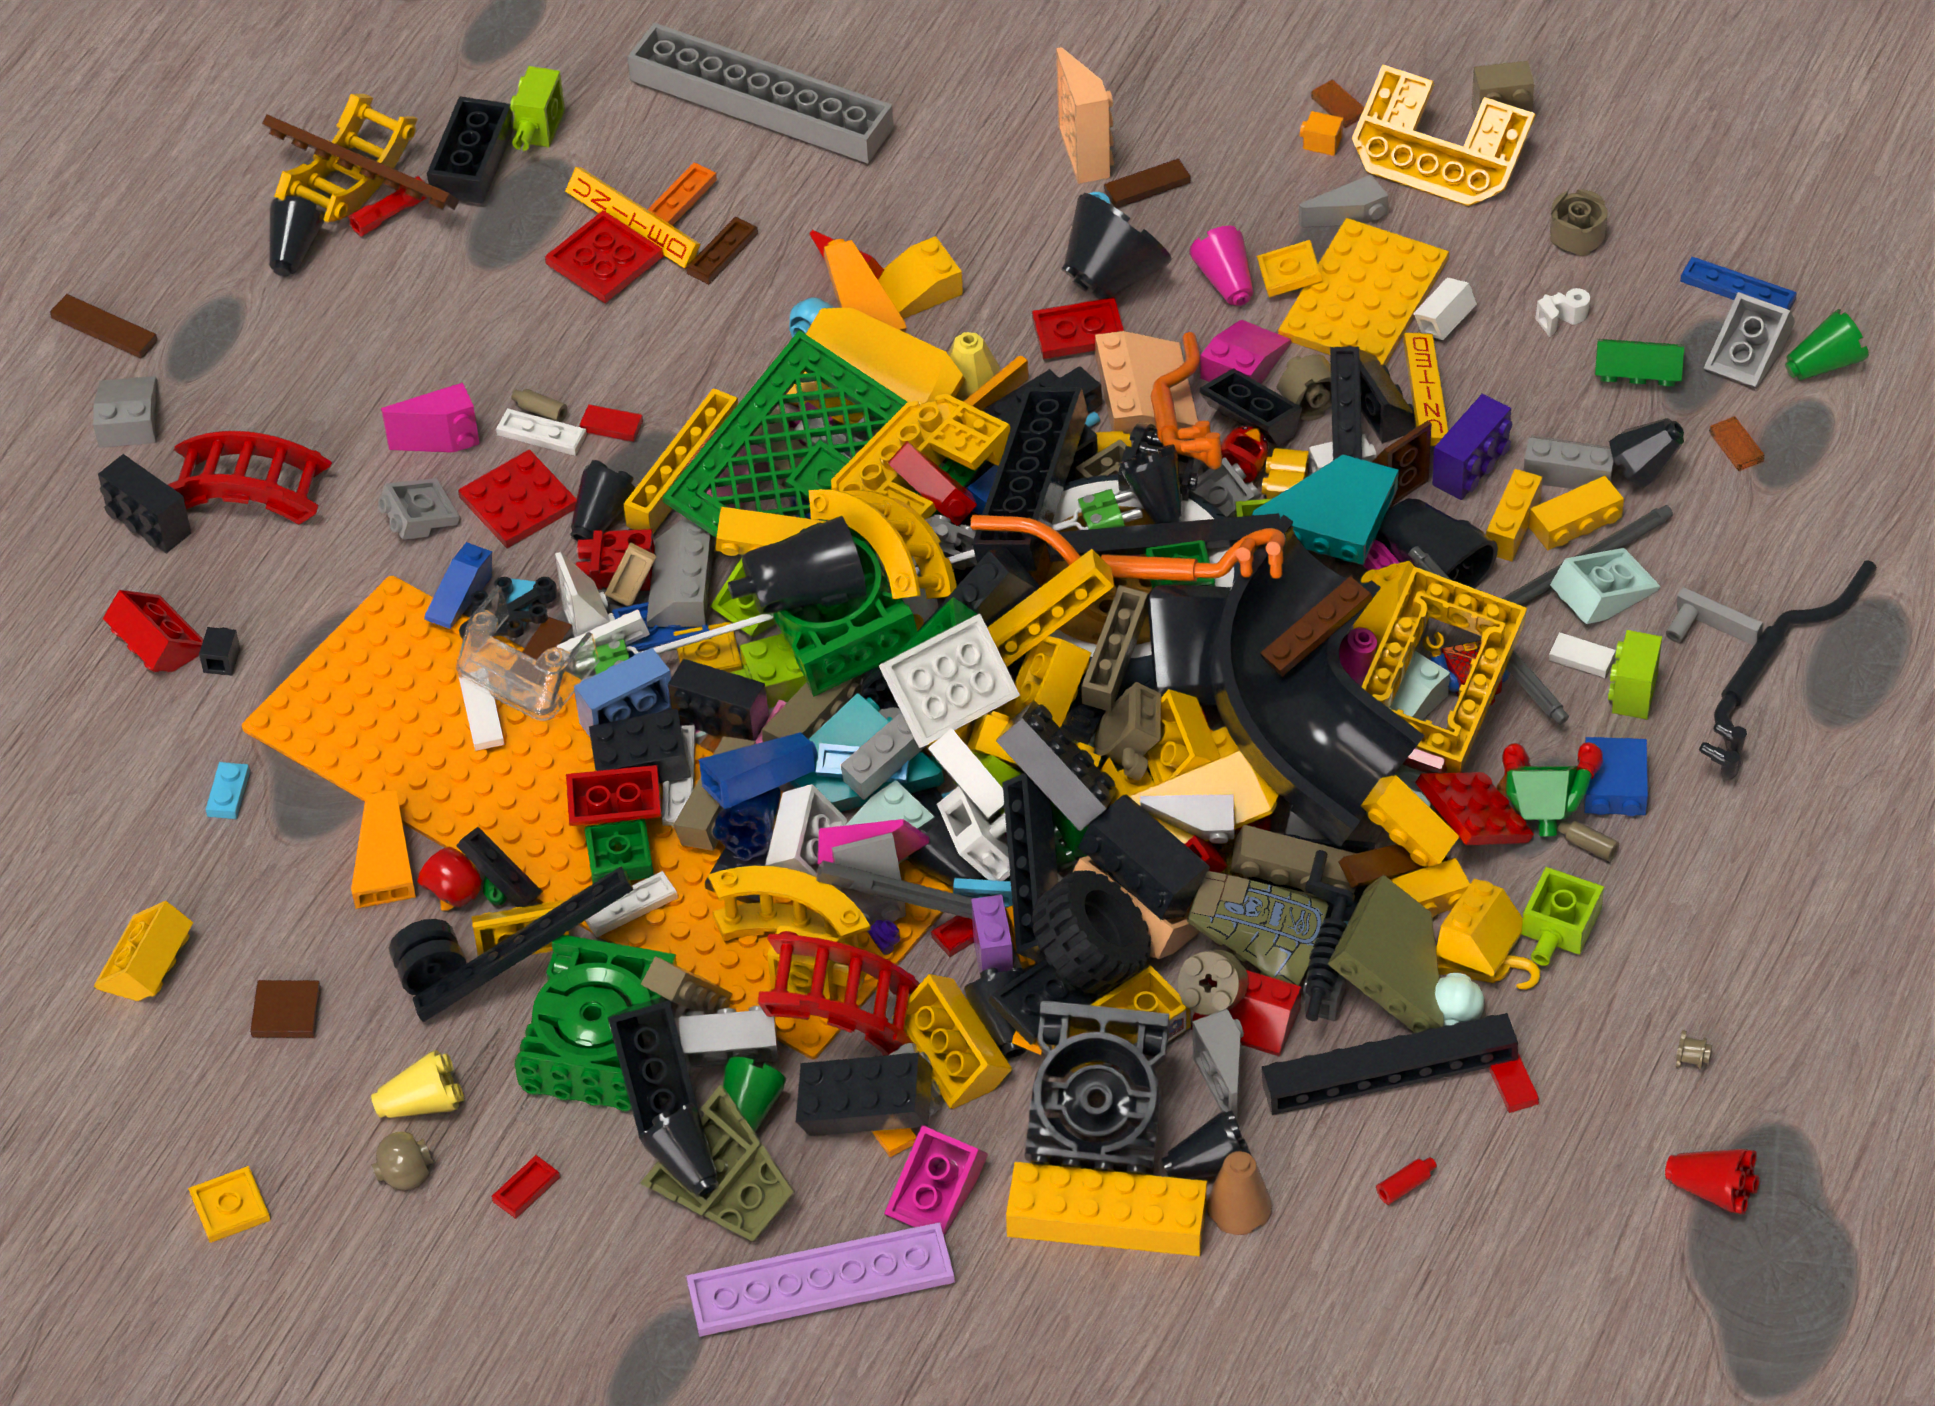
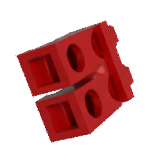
M652 529L609 531L604 534L602 530L594 531L593 539L578 540L577 545L578 558L591 559V561L576 562V566L595 582L598 590H601L602 587L608 588L630 543L654 554L655 542ZM653 565L640 591H650Z

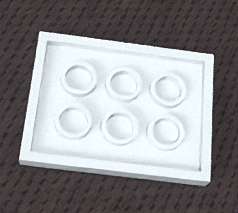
M977 614L879 665L919 748L941 738L951 728L956 730L1020 696L981 614Z

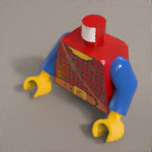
M1439 632L1434 634L1437 641L1436 646L1430 643L1427 635L1423 639V647L1432 653L1431 661L1450 672L1448 690L1455 692L1459 696L1461 684L1465 685L1469 676L1470 663L1472 659H1476L1480 650L1481 640L1441 648L1440 652L1439 648L1444 642L1442 634ZM1507 669L1504 671L1495 695L1501 692L1502 683L1509 678L1510 672ZM1493 697L1490 706L1494 704L1495 697Z

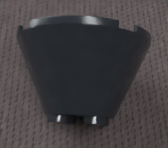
M1084 193L1077 199L1065 262L1061 268L1067 275L1075 278L1073 283L1084 291L1090 288L1093 290L1092 293L1100 300L1107 299L1169 265L1172 261L1171 255L1145 229L1142 232L1137 231L1128 224L1130 217L1102 199Z

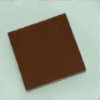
M257 980L250 1029L251 1036L261 1038H314L321 987L319 980Z

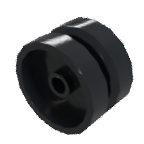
M423 919L409 924L392 938L389 945L390 957L394 967L397 969L402 987L411 995H418L467 964L462 949L458 946L453 927L448 922L440 919Z

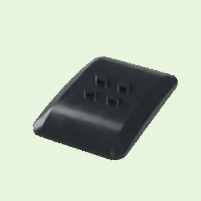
M1160 585L1150 590L1147 602L1154 689L1161 693V697L1170 689L1197 697L1200 705L1217 706L1210 678L1209 650L1212 630L1218 611L1231 587Z

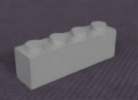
M902 712L840 764L843 781L863 800L901 769L908 760L910 761L926 747H918Z

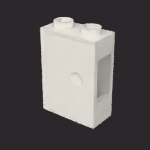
M958 786L937 804L957 852L988 880L1004 881L1010 876L1008 845L1004 834L1006 832L1005 813L999 818L993 815L987 819L960 786Z

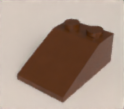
M1428 420L1385 448L1372 461V463L1399 470L1398 489L1390 507L1429 481L1432 423Z

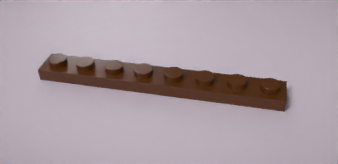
M266 114L262 122L264 126L270 129L269 135L284 141L285 137L292 139V145L305 151L308 147L315 149V155L328 161L330 157L338 159L337 164L352 171L353 166L361 169L360 174L371 180H375L376 176L384 179L382 182L384 185L394 190H398L399 186L407 189L405 193L417 200H421L422 196L430 199L428 203L440 210H444L445 206L455 210L459 202L456 197L446 191Z

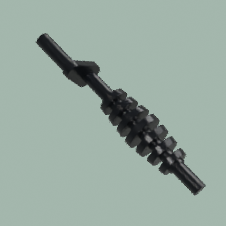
M1317 850L1305 890L1334 904L1331 918L1323 921L1322 929L1317 935L1318 939L1315 940L1314 948L1309 956V972L1306 984V993L1310 996L1306 1019L1309 1021L1318 1020L1322 1001L1330 998L1339 973L1329 966L1328 962L1347 927V924L1343 922L1345 910L1347 907H1351L1355 900L1354 894L1349 890L1321 882L1328 853L1323 850Z

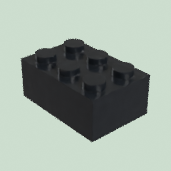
M122 454L98 473L101 485L100 491L104 497L106 513L112 519H118L124 523L132 533H138L144 537L153 548L158 547L167 554L191 534L183 495L126 455Z
M683 658L668 683L671 709L678 708L682 726L694 725L696 730L703 731L711 736L722 738L725 736L756 741L769 718L766 689L763 682Z
M678 708L589 726L595 771L657 765L659 783L691 777Z

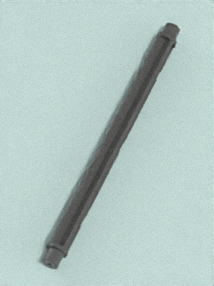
M1668 505L1660 509L1655 508L1650 513L1574 557L1619 549L1659 525L1664 524L1666 519L1673 516V512ZM1562 564L1502 599L1521 606L1552 588L1550 584Z
M1419 546L1410 550L1408 555L1412 558L1417 568L1450 579L1430 555L1424 553ZM1513 650L1506 669L1550 718L1553 717L1559 725L1565 723L1569 715L1563 710V705Z

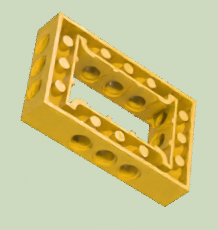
M1414 567L1361 687L1386 707L1391 708L1429 618L1482 636L1480 650L1476 659H1472L1470 663L1469 676L1465 685L1461 684L1454 711L1450 710L1448 714L1446 729L1433 725L1430 720L1426 719L1425 722L1406 715L1403 710H1392L1425 735L1416 746V749L1444 758L1447 766L1446 772L1461 773L1524 627L1527 608Z

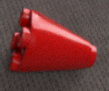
M1741 1148L1679 1153L1677 1156L1670 1155L1665 1167V1178L1672 1181L1674 1185L1729 1212L1744 1215L1747 1211L1750 1193L1756 1194L1759 1187V1175L1754 1174L1757 1153L1754 1150Z

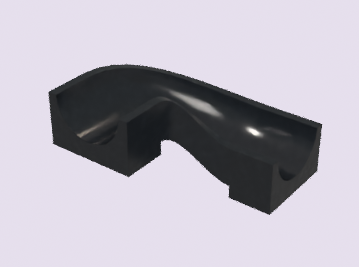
M1283 515L1274 526L1275 529L1280 530L1286 537L1285 545L1283 546L1282 576L1276 579L1271 577L1268 553L1266 552L1267 544L1260 545L1253 554L1252 575L1250 577H1243L1240 572L1218 611L1212 630L1209 650L1211 684L1220 716L1242 755L1278 794L1293 805L1290 811L1340 847L1365 815L1366 811L1361 805L1380 778L1394 776L1425 735L1358 685L1348 675L1340 662L1339 647L1342 639L1369 603L1283 677L1262 659L1261 652L1347 579L1323 565L1309 553L1296 537L1293 530V521ZM1372 580L1368 583H1359L1371 593L1372 599L1381 588Z

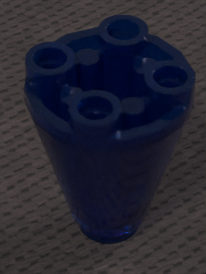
M779 787L730 808H723L715 819V826L712 830L714 837L720 840L727 849L735 853L738 859L748 861L752 857H758L766 853L770 848L781 799Z

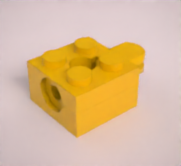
M779 925L776 934H780L783 931H791L798 936L839 942L838 938L828 934L808 932L798 927ZM770 946L767 953L771 990L775 987L780 955L775 952L772 946ZM792 954L787 986L789 993L803 995L810 993L816 957ZM828 960L823 990L825 999L833 1000L838 985L846 987L848 965ZM861 971L859 989L862 987L867 974Z

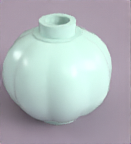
M1449 973L1445 978L1439 979L1435 995L1438 1006L1444 1015L1443 1027L1481 1018L1484 1010L1483 992L1476 983L1471 981L1469 976L1462 973Z

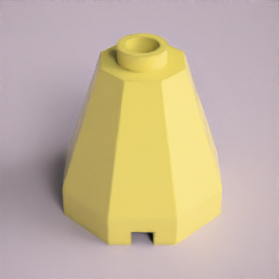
M964 332L954 339L948 355L966 379L955 397L964 401V399L970 397L999 373L1000 366L984 339L977 333Z

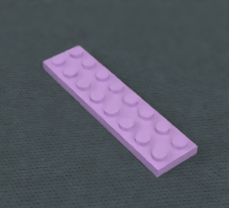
M940 1222L686 1275L699 1337L955 1283Z

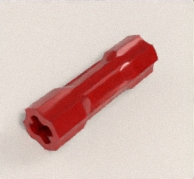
M419 176L414 177L420 181H423ZM399 186L398 190L372 205H366L349 215V223L352 229L361 237L379 227L384 220L405 208L413 207L427 198L422 196L421 200H417L405 193L407 189Z

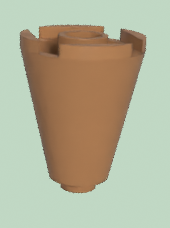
M1238 1151L1229 1154L1225 1158L1208 1196L1207 1212L1210 1219L1212 1218L1216 1222V1226L1222 1231L1233 1235H1246L1252 1233L1254 1228L1260 1225L1262 1227L1267 1223L1271 1215L1272 1202L1255 1159L1246 1152Z

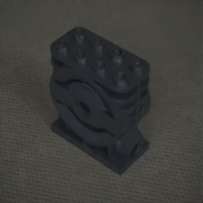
M1041 1000L1037 1042L1038 1047L1046 1057L1034 1079L1024 1153L1026 1161L1033 1164L1143 1175L1153 1174L1161 1101L1160 1086L1154 1069L1166 1060L1170 1030L1168 1013ZM1071 1027L1099 1031L1086 1032L1069 1038ZM1111 1033L1133 1035L1138 1033L1137 1047L1126 1039ZM1047 1045H1052L1056 1047L1050 1050V1048ZM1144 1055L1155 1057L1148 1062ZM1106 1062L1122 1069L1131 1078L1135 1086L1149 1088L1150 1092L1131 1090L1129 1083L1121 1073L1105 1065L1085 1066L1074 1072L1067 1079L1066 1083L1050 1082L1048 1080L1049 1078H1064L1071 1070L1085 1063ZM1093 1094H1101L1105 1097L1106 1101L1103 1106L1094 1108L1088 1104V1099ZM1044 1112L1063 1113L1067 1123L1076 1132L1096 1138L1107 1137L1118 1132L1128 1120L1141 1123L1138 1127L1130 1126L1123 1134L1112 1140L1088 1142L1072 1135L1063 1126L1059 1118H1048Z

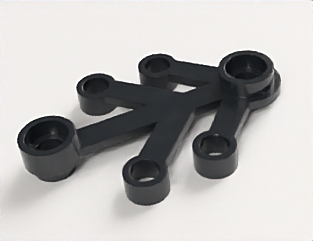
M509 577L496 579L494 585L497 594L492 613L483 618L484 609L490 604L488 593L485 591L474 592L471 595L473 607L471 618L460 626V637L468 645H479L486 641L487 636H509L511 638L522 636L524 634L523 622L541 624L547 621L548 614L546 607L541 604L532 606L529 611L519 610L534 601L539 603L554 601L558 596L556 583L550 577H540L536 580L532 590L507 604L509 594L513 592L512 580ZM499 622H506L505 625H495Z

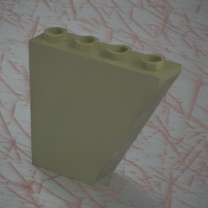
M1382 875L1365 889L1328 965L1400 1020L1414 1033L1430 1028L1443 1027L1444 1015L1438 1006L1435 995L1436 985L1439 982L1431 912L1390 879Z

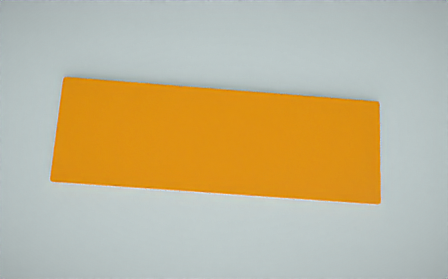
M388 576L242 723L243 732L364 802L368 794H374L379 790L390 791L396 789L402 823L444 848L450 846L463 853L456 845L463 837L479 827L543 891L535 899L537 902L543 904L545 902L567 901L593 884L585 827L604 824L569 826L566 774L595 771L591 739L579 724L574 686L578 684L580 679L552 664L533 693L506 685V676L525 648L504 636H487L486 641L479 645L466 644L460 637L459 628L470 619L468 616L462 614L451 629L424 620V615L433 597L395 576ZM488 670L505 745L475 751L459 676ZM695 743L694 787L701 777L699 759L714 754ZM659 783V784H660V795H661V807H662V803H663V783ZM774 788L740 803L736 815L731 818L723 838L719 840L714 851L681 845L675 828H672V825L662 826V814L658 818L645 819L653 873L655 875L663 871L677 891L678 898L599 937L609 943L676 954L677 966L731 992L729 1008L736 1009V1012L749 1011L750 1007L760 1006L758 1004L759 991L771 992L767 957L771 944L768 941V934H776V932L765 931L764 935L744 936L724 941L713 919V911L725 908L724 900L719 901L715 892L705 889V881L744 815L775 825L783 791ZM908 860L898 864L902 881L953 893V887L912 865ZM642 878L639 880H630V882L632 885H634L647 878ZM772 896L773 903L794 906L791 899ZM737 900V905L748 904ZM905 903L906 917L893 921L899 929L900 941L894 945L893 951L887 955L882 953L868 931L859 933L858 941L866 951L898 965L944 912ZM806 906V909L816 912L813 909ZM585 921L579 924L582 928L593 933ZM866 974L862 987L858 989L856 1004L859 1006V1009L877 990L878 980L869 974ZM838 985L833 1001L844 1002L845 986ZM810 1015L808 1020L775 1017L777 1040L809 1059L818 1058L842 1029L827 1025L828 1019L813 1015Z

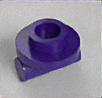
M876 920L870 926L871 929L868 930V933L882 953L887 955L893 951L894 945L900 941L899 929L889 920Z

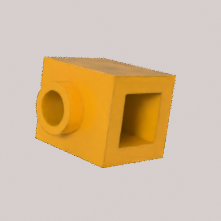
M1311 111L1308 120L1303 121L1300 128V137H1303V149L1335 156L1343 137V118Z

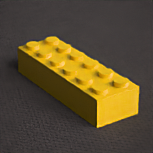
M1014 1162L1006 1212L1007 1237L1200 1257L1207 1206V1181Z

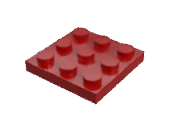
M602 210L545 256V262L548 266L599 300L607 303L663 257V249Z
M530 449L458 489L459 498L507 549L574 511L576 504L575 496Z
M1483 772L1421 773L1415 781L1416 785L1450 827L1459 835V838L1465 845L1529 843L1534 835L1526 825L1525 819L1516 813L1509 804V800L1492 784L1491 778Z

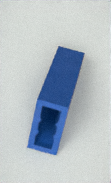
M800 732L699 759L702 787L724 809L730 808L815 771L816 746L813 741L807 739Z

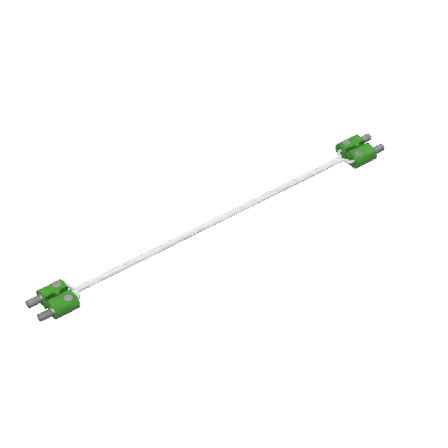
M1112 489L1079 498L1078 504L1080 508L1074 511L1073 518L1051 525V528L1055 531H1060L1073 526L1078 527L1079 530L1125 527L1124 523L1142 518L1143 514L1140 508L1123 513L1119 509L1118 503L1135 498V493L1132 489L1115 494ZM1080 512L1086 527H1082L1080 523L1076 522ZM974 549L947 558H949L951 564L975 557ZM915 567L916 573L920 574L919 567ZM762 614L653 649L657 654L761 623L773 619L770 614ZM624 639L614 640L610 643L591 648V655L572 661L575 670L594 665L597 675L609 667L629 659L628 651H633L634 654L640 652L634 647H627ZM583 678V679L578 680V684H579L581 681H583L584 679H587V678Z

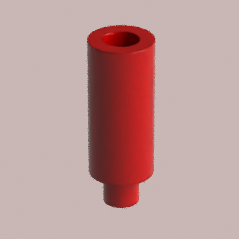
M1432 1157L1424 1161L1419 1158L1376 1185L1379 1197L1384 1203L1390 1205L1430 1179V1172L1437 1168V1164Z

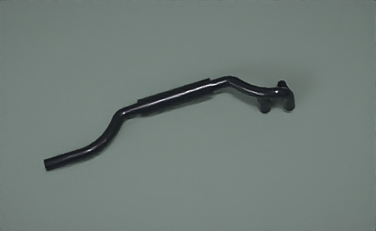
M1864 561L1844 592L1832 603L1818 608L1789 610L1782 613L1772 626H1768L1724 688L1721 693L1722 699L1714 712L1716 724L1713 730L1723 737L1726 750L1715 747L1707 742H1703L1699 748L1702 754L1722 765L1721 774L1724 778L1732 779L1738 774L1741 764V751L1747 736L1746 729L1741 726L1734 727L1729 718L1733 708L1741 705L1784 642L1785 632L1791 625L1829 620L1850 608L1877 569L1872 561Z

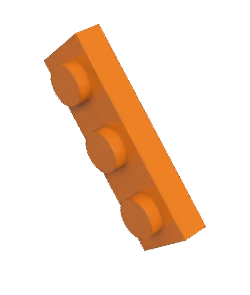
M693 162L648 210L673 226L717 181L716 172Z

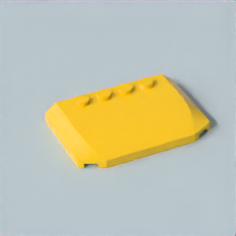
M852 307L821 308L806 332L807 336L907 402L918 400L922 404L935 401V396L942 394L956 397L966 380L946 351ZM815 381L801 383L802 393L817 391ZM821 382L823 390L831 389ZM795 384L787 394L797 393ZM839 397L824 399L826 408L840 407ZM845 398L846 406L855 405ZM819 399L804 401V404L809 402L820 409ZM794 402L790 404L798 407L799 402ZM863 413L848 414L850 424L858 423L862 419ZM842 415L831 416L833 422L844 425Z

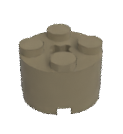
M1577 189V193L1568 194V191L1558 195L1553 201L1551 209V243L1563 250L1574 252L1578 256H1587L1592 250L1598 248L1606 236L1608 210L1604 205L1605 201L1597 193L1585 189Z
M1321 354L1309 355L1303 358L1300 356L1291 358L1286 365L1287 369L1277 384V390L1283 397L1302 407L1299 417L1301 420L1311 421L1324 416L1323 411L1331 407L1330 364Z
M1210 950L1197 953L1186 959L1179 971L1177 986L1181 1001L1186 1007L1203 1015H1212L1226 1009L1229 1011L1244 998L1247 992V972L1244 966L1230 952ZM1209 978H1212V980L1217 981L1216 987H1212V985L1209 984Z

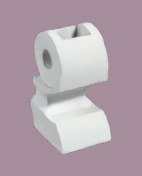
M1579 288L1569 290L1566 296L1560 292L1553 296L1544 295L1541 300L1537 301L1535 319L1547 335L1551 337L1557 330L1558 318L1572 325L1581 323L1587 318L1590 295L1587 291Z

